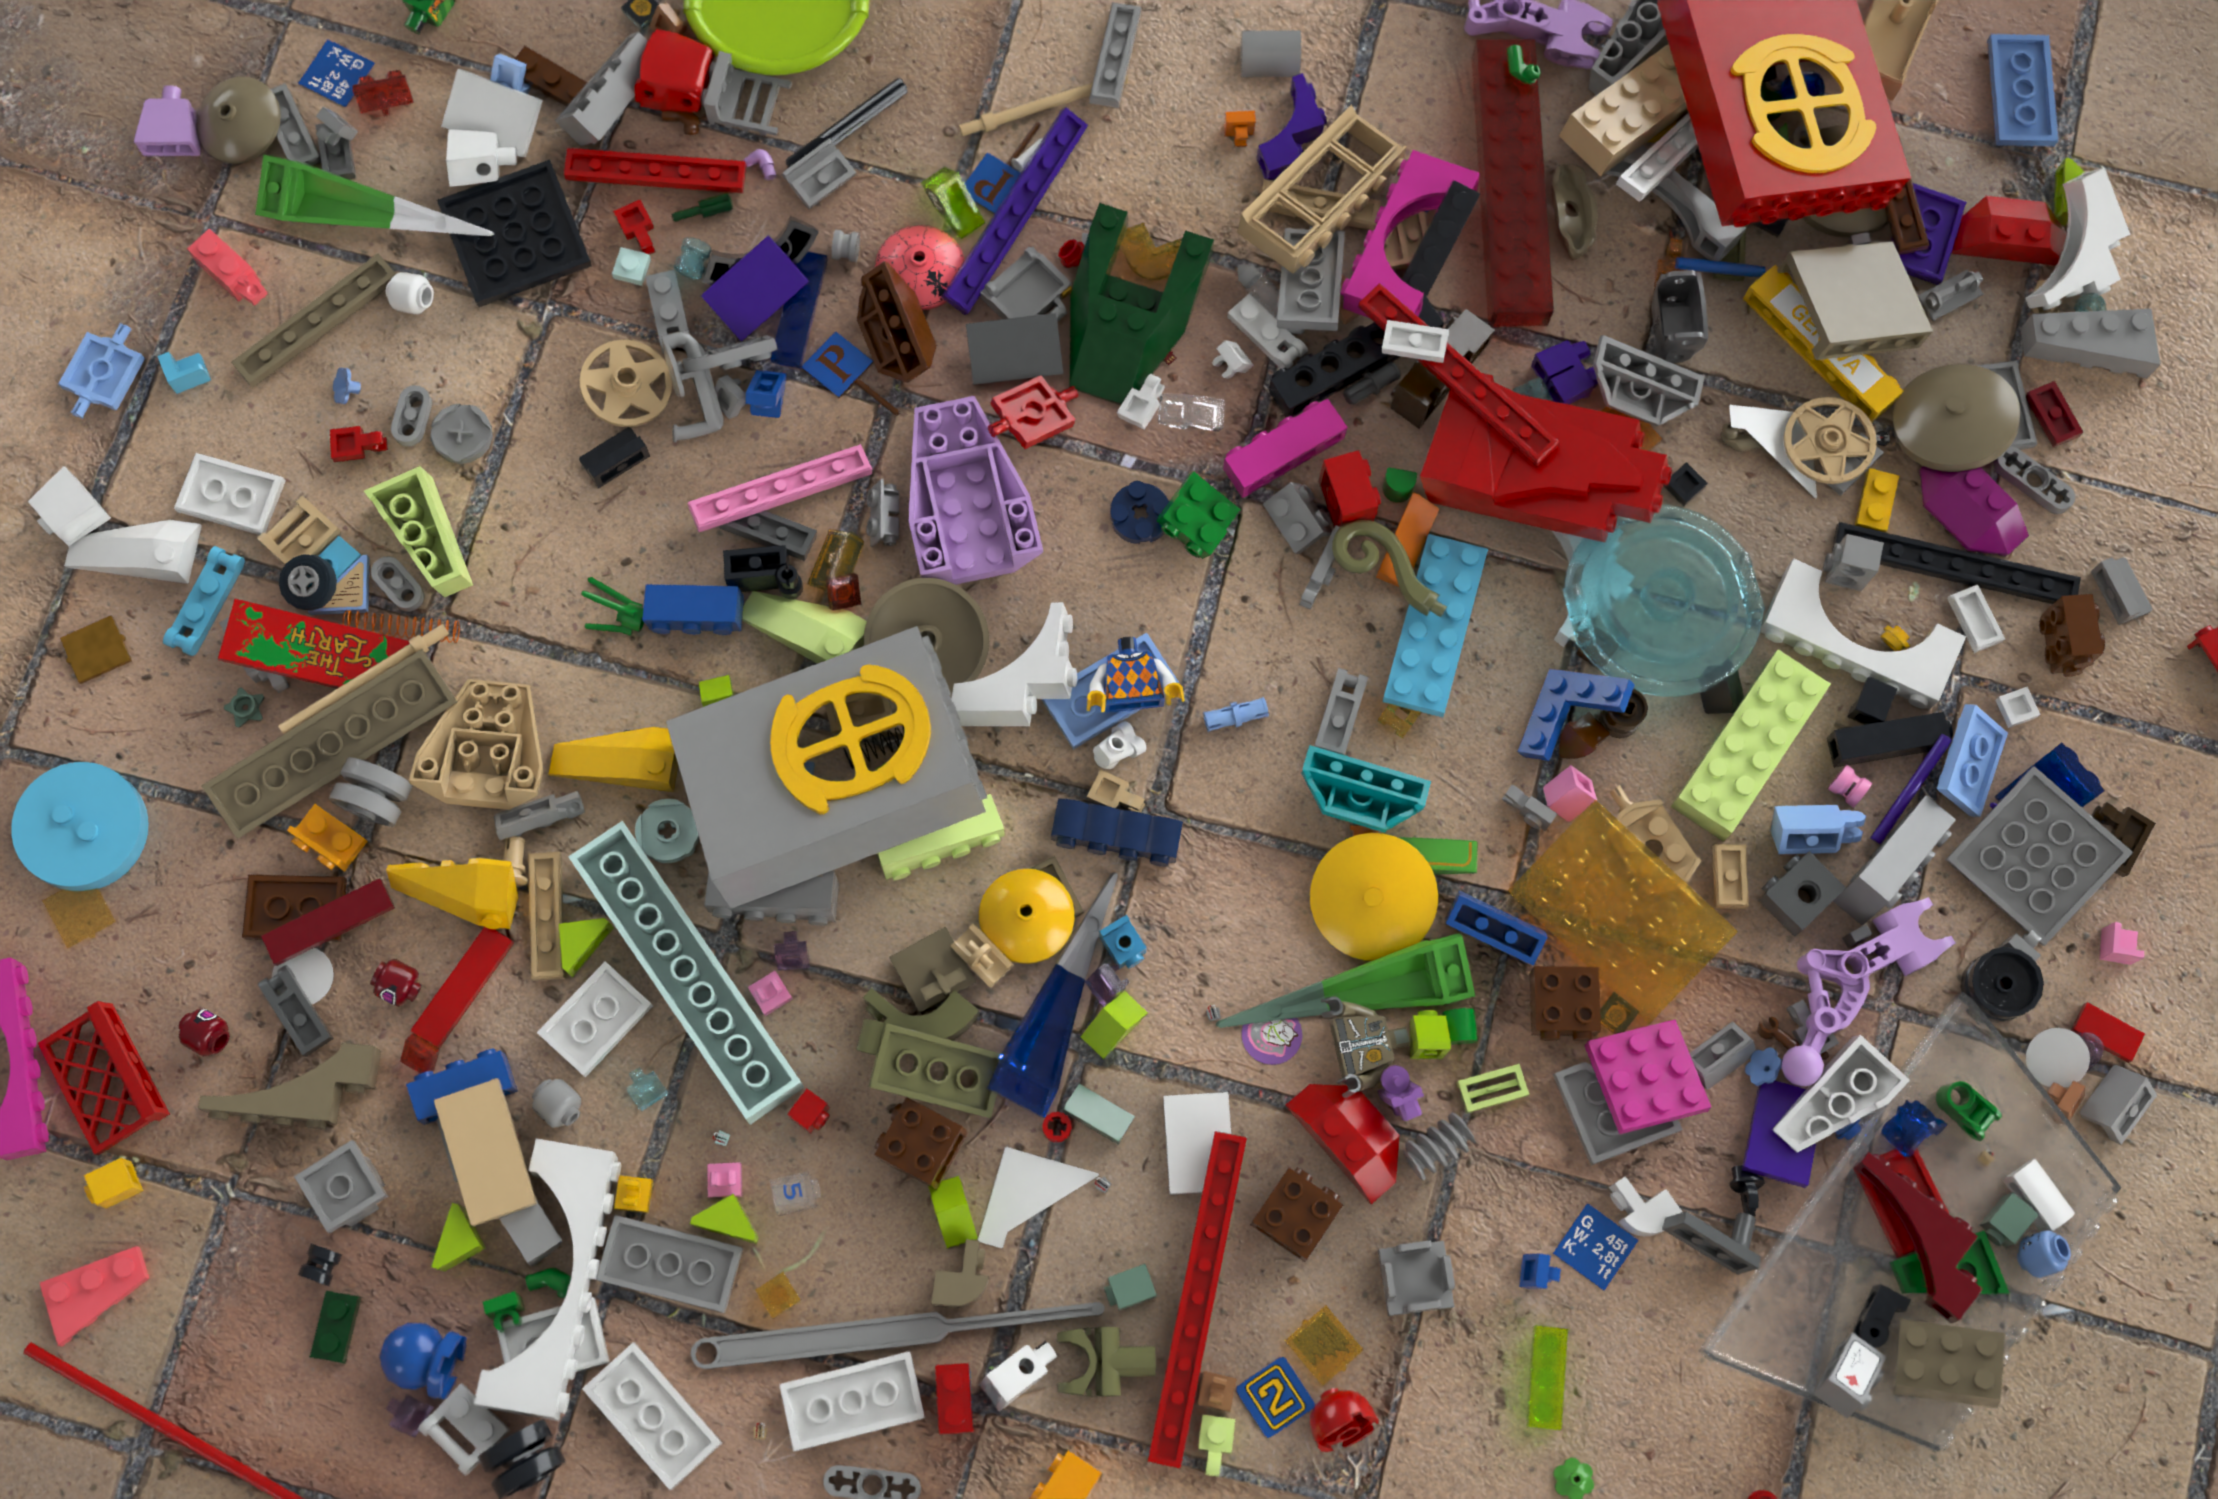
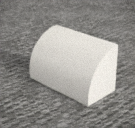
M2032 1158L2002 1179L2011 1192L2016 1194L2039 1214L2033 1223L2040 1232L2056 1230L2075 1214L2035 1158Z

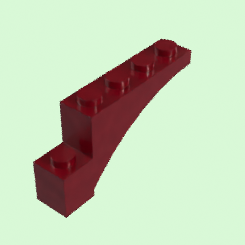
M1866 1153L1853 1168L1864 1176L1887 1200L1906 1229L1917 1253L1924 1276L1928 1297L1924 1303L1950 1324L1961 1320L1983 1290V1288L1976 1284L1977 1279L1971 1273L1964 1269L1958 1270L1956 1268L1978 1236L1971 1231L1972 1227L1968 1222L1960 1217L1954 1218L1944 1210L1945 1206L1933 1196L1927 1197L1916 1189L1918 1186L1911 1178L1905 1175L1899 1176L1890 1169L1891 1165L1885 1158L1878 1154Z

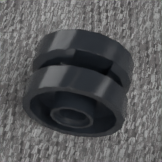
M2002 947L1992 949L1970 962L1962 974L1960 988L1963 1000L1972 1013L1983 1020L1999 1023L2011 1021L2035 1008L2042 997L2044 980L2040 967L2031 956L2020 949ZM2000 980L2004 983L2005 989L2001 987Z
M544 1419L515 1432L477 1457L486 1473H494L503 1468L507 1469L498 1475L491 1484L499 1499H504L518 1491L522 1492L532 1487L566 1463L558 1446H550L539 1451L545 1447L544 1444L552 1437V1433Z

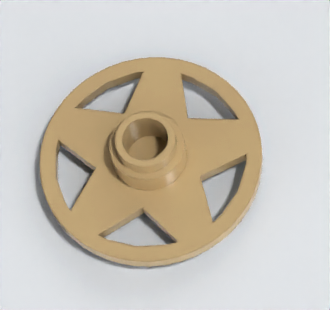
M615 340L605 343L596 348L587 357L581 369L580 392L585 404L599 419L615 426L635 427L652 421L662 413L671 396L672 381L667 363L658 352L641 342ZM627 348L642 351L653 359L635 363ZM610 350L609 368L589 370L598 357ZM664 374L665 391L660 402L650 385ZM587 387L606 394L603 411L592 401ZM630 406L648 413L638 418H620Z
M1822 397L1810 400L1793 412L1785 427L1784 447L1789 460L1799 472L1817 482L1839 484L1858 477L1867 469L1876 452V433L1870 419L1857 406L1843 399ZM1823 405L1839 407L1828 418L1811 409ZM1855 416L1864 426L1868 439L1851 431ZM1798 420L1806 436L1792 446V429L1795 421ZM1846 457H1866L1858 468L1844 474ZM1819 459L1826 475L1811 470L1801 461Z

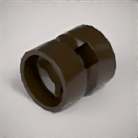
M1633 689L1624 713L1601 710L1599 721L1610 733L1611 737L1619 739L1629 737L1637 730L1647 716V701L1642 693Z

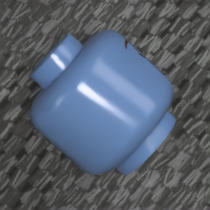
M2046 1230L2024 1237L2021 1240L2017 1260L2020 1267L2036 1278H2043L2065 1270L2071 1253L2068 1243L2061 1235Z

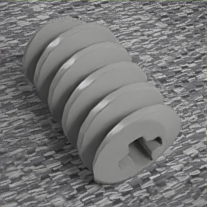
M1452 1112L1448 1115L1449 1123L1443 1119L1437 1122L1438 1130L1430 1126L1427 1129L1428 1137L1422 1133L1416 1136L1417 1144L1411 1140L1405 1143L1406 1151L1402 1150L1412 1170L1421 1180L1426 1179L1425 1168L1433 1174L1437 1172L1434 1162L1438 1161L1445 1167L1448 1165L1445 1155L1449 1154L1456 1160L1458 1159L1457 1147H1460L1467 1153L1469 1152L1467 1141L1470 1140L1476 1144L1470 1129L1456 1113Z

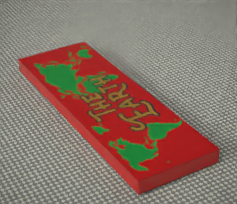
M234 599L218 661L338 689L410 643L407 640Z

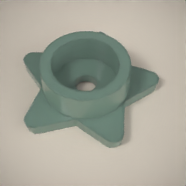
M238 688L237 695L232 698L230 703L224 705V709L234 714L236 727H241L248 720L261 721L263 717L259 707L264 700L263 694L250 695L243 688ZM244 705H248L247 710H243Z

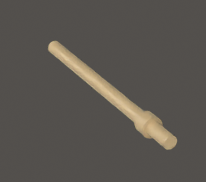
M1127 75L1124 85L1129 83ZM1093 83L993 114L989 112L982 114L980 119L959 125L960 133L963 137L982 130L989 132L997 129L998 125L1090 96Z
M441 624L422 637L417 635L408 641L410 644L279 724L278 727L283 734L287 733L419 650L423 649L425 653L428 652V647L448 636L449 632Z

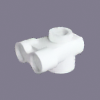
M1123 721L1112 728L1111 735L1094 747V760L1103 769H1113L1120 760L1128 756L1135 758L1145 752L1147 748L1146 743L1141 737L1135 735L1133 727L1129 722Z

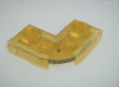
M1143 222L1126 229L1120 247L1128 265L1137 275L1149 280H1162L1169 278L1182 238L1155 247Z

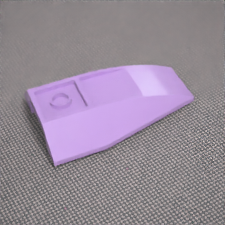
M975 396L914 409L908 521L921 578H937L955 585L1014 573L1043 553L1030 495L998 437H992L989 434L988 425L990 423Z

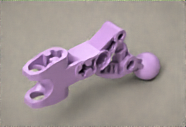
M1468 0L1469 14L1464 29L1471 36L1505 32L1523 39L1535 41L1546 45L1544 56L1549 61L1566 67L1591 69L1600 52L1585 43L1582 36L1585 34L1608 35L1613 20L1589 4L1577 0H1562L1558 9L1533 0H1495L1481 6L1479 0ZM1505 11L1511 12L1513 15H1508Z
M1929 897L1901 904L1873 919L1872 921L1880 935L1850 951L1812 949L1798 959V970L1802 974L1808 975L1811 993L1807 995L1811 1014L1806 1020L1808 1032L1802 1045L1789 1049L1782 1060L1781 1068L1784 1077L1789 1082L1798 1086H1810L1818 1081L1824 1067L1819 1053L1827 1037L1846 1028L1858 1014L1870 989V974L1897 962L1904 976H1907L1935 961L1945 950L1956 944L1952 936L1932 940L1921 933L1918 925L1919 916L1933 906ZM1875 952L1878 957L1868 961L1866 956ZM1845 962L1852 966L1853 974L1846 970ZM1821 978L1841 986V995L1834 1009L1830 1005L1828 991L1823 990Z

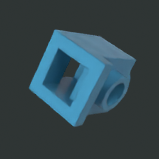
M1127 915L1099 931L1101 942L1119 969L1124 966L1130 969L1145 959L1143 955L1146 953L1147 947ZM1128 938L1131 945L1123 948L1119 945V940Z

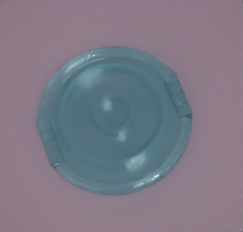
M1662 504L1659 513H1654L1651 523L1618 516L1616 528L1613 533H1608L1606 543L1583 538L1571 557L1566 572L1564 589L1562 590L1577 647L1583 651L1592 664L1606 676L1630 679L1635 684L1633 689L1640 693L1661 697H1679L1700 693L1717 686L1723 679L1732 676L1745 663L1757 643L1765 610L1750 555L1735 537L1714 520L1698 512Z

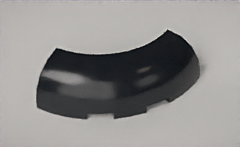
M790 216L783 230L773 240L796 265L813 245L819 230L800 219ZM712 250L702 283L712 286L749 252L731 254Z

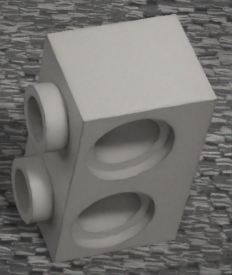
M1847 534L1840 543L1834 545L1832 553L1826 555L1823 564V571L1827 572L1825 583L1862 591L1879 571L1884 543Z

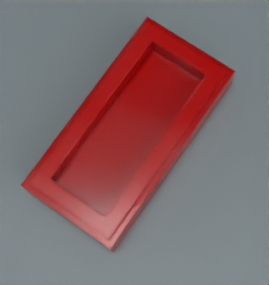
M2088 1002L2083 1004L2071 1031L2127 1063L2133 1061L2145 1036V1033Z

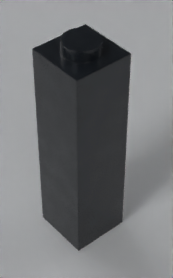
M1938 712L1836 729L1827 737L1833 767L1835 768L1845 766L1846 764L1853 765L1929 752L1941 734L1952 739L1953 729L1950 721H1946L1945 713Z

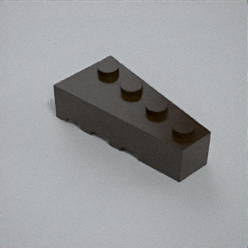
M1467 309L1459 317L1454 315L1445 327V329H1449L1447 343L1471 364L1475 362L1491 342L1495 329ZM1417 360L1407 375L1393 389L1391 393L1393 400L1390 408L1420 429L1448 395L1450 389Z

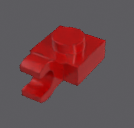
M641 199L613 211L627 241L636 237L643 253L653 254L656 252L653 242L647 233L654 229V226Z
M361 426L330 429L331 459L334 462L365 459V450H388L387 438L383 437L382 431L364 434Z

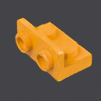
M316 804L312 806L296 828L290 825L287 829L294 836L291 841L294 845L306 853L311 848L319 854L316 860L330 870H333L336 866L345 872L368 842L364 837Z

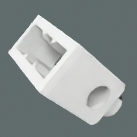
M448 130L446 163L449 185L460 186L497 181L499 179L500 166L517 165L516 147L499 148L497 134L494 132Z
M1046 1341L1033 1350L1027 1344L988 1373L979 1385L1000 1412L1042 1379L1048 1372L1045 1366L1054 1360L1057 1355ZM1019 1366H1024L1028 1370V1374L1022 1373Z

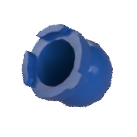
M426 1323L403 1324L385 1337L379 1354L381 1368L386 1378L402 1389L417 1390L427 1386V1395L429 1397L446 1399L458 1378L452 1376L456 1360H464L466 1337L459 1335L457 1332L450 1331L442 1338L437 1329Z

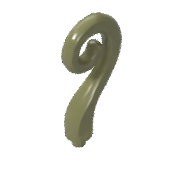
M1362 519L1345 523L1337 530L1332 541V552L1334 558L1343 569L1351 573L1362 574L1376 566L1379 560V549L1370 540H1364L1361 543V549L1366 555L1361 560L1353 559L1347 551L1348 543L1352 538L1357 536L1370 537L1379 542L1388 552L1401 593L1407 602L1425 616L1432 612L1442 617L1447 606L1437 601L1440 596L1439 594L1423 585L1416 578L1403 545L1387 527L1371 520Z

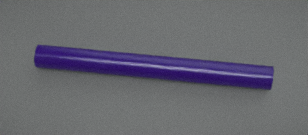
M1944 734L1940 735L1871 835V840L1879 845L1882 844L1942 757L1952 739Z

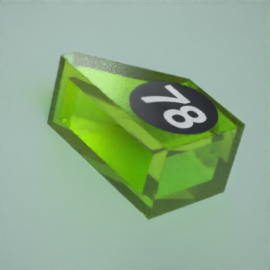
M944 166L921 182L933 207L960 239L965 238L986 223L958 172Z

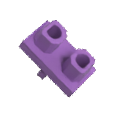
M1392 1065L1387 1067L1381 1075V1085L1383 1088L1377 1090L1380 1099L1390 1105L1394 1115L1401 1116L1403 1121L1421 1115L1422 1112L1417 1098L1424 1096L1421 1087L1410 1081L1408 1072L1401 1066Z

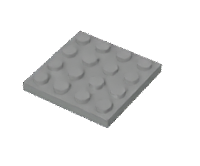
M2034 766L1945 860L2027 933L2033 930L2042 939L2039 943L2045 946L2133 852Z

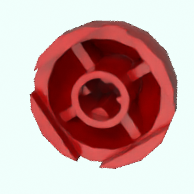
M1332 1388L1320 1395L1321 1400L1316 1403L1310 1415V1430L1318 1449L1322 1452L1334 1451L1331 1445L1342 1442L1344 1449L1363 1440L1375 1430L1372 1423H1379L1374 1409L1364 1396L1356 1391H1339L1338 1388Z

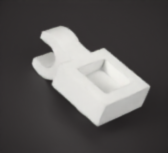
M1149 374L1140 391L1132 388L1117 411L1119 418L1145 430L1160 406L1156 398L1162 394L1165 388L1164 385L1160 384L1161 378Z

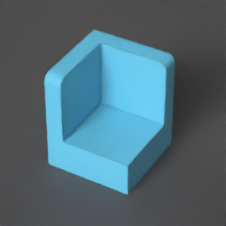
M170 352L157 356L166 380L176 394L211 381L204 360L199 353L178 361L174 359Z

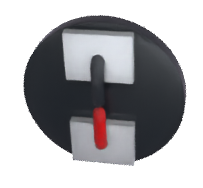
M1885 431L1877 432V444L1881 446L1887 445L1890 441L1889 434Z

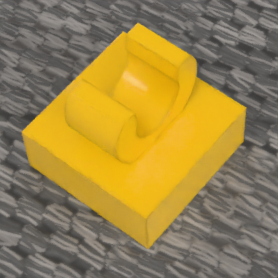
M619 1176L614 1209L649 1213L653 1180Z

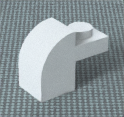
M1626 1176L1609 1187L1612 1191L1610 1197L1614 1204L1621 1211L1625 1209L1628 1214L1618 1223L1632 1234L1653 1236L1664 1231L1662 1228L1666 1217L1682 1213V1210L1667 1189L1659 1192L1644 1203Z

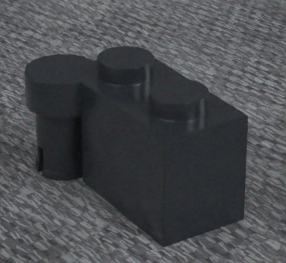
M786 545L723 550L724 578L727 586H738L741 592L779 589L780 594L786 599H795L802 594L804 587L802 579L797 574L795 567L790 565Z

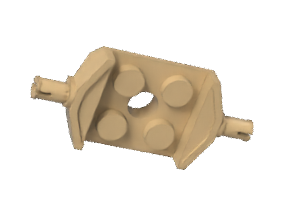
M1621 785L1611 790L1609 794H1611L1620 807V813L1606 836L1645 895L1658 896L1673 893L1678 895L1687 911L1692 909V906L1698 905L1699 903L1688 889L1687 883L1702 860L1695 855L1663 807L1662 800L1633 803L1632 801L1630 802ZM1649 841L1658 842L1662 847L1661 855L1656 858L1648 857L1644 852V845Z

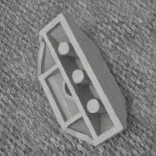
M1602 335L1599 338L1593 367L1605 406L1654 426H1659L1699 404L1705 376Z

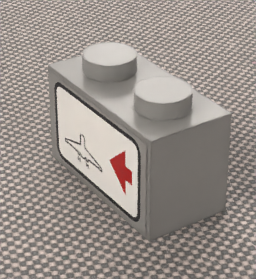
M1852 1333L1836 1348L1813 1394L1846 1418L1857 1409L1862 1412L1873 1397L1869 1393L1871 1388H1874L1884 1375L1881 1367L1886 1356Z

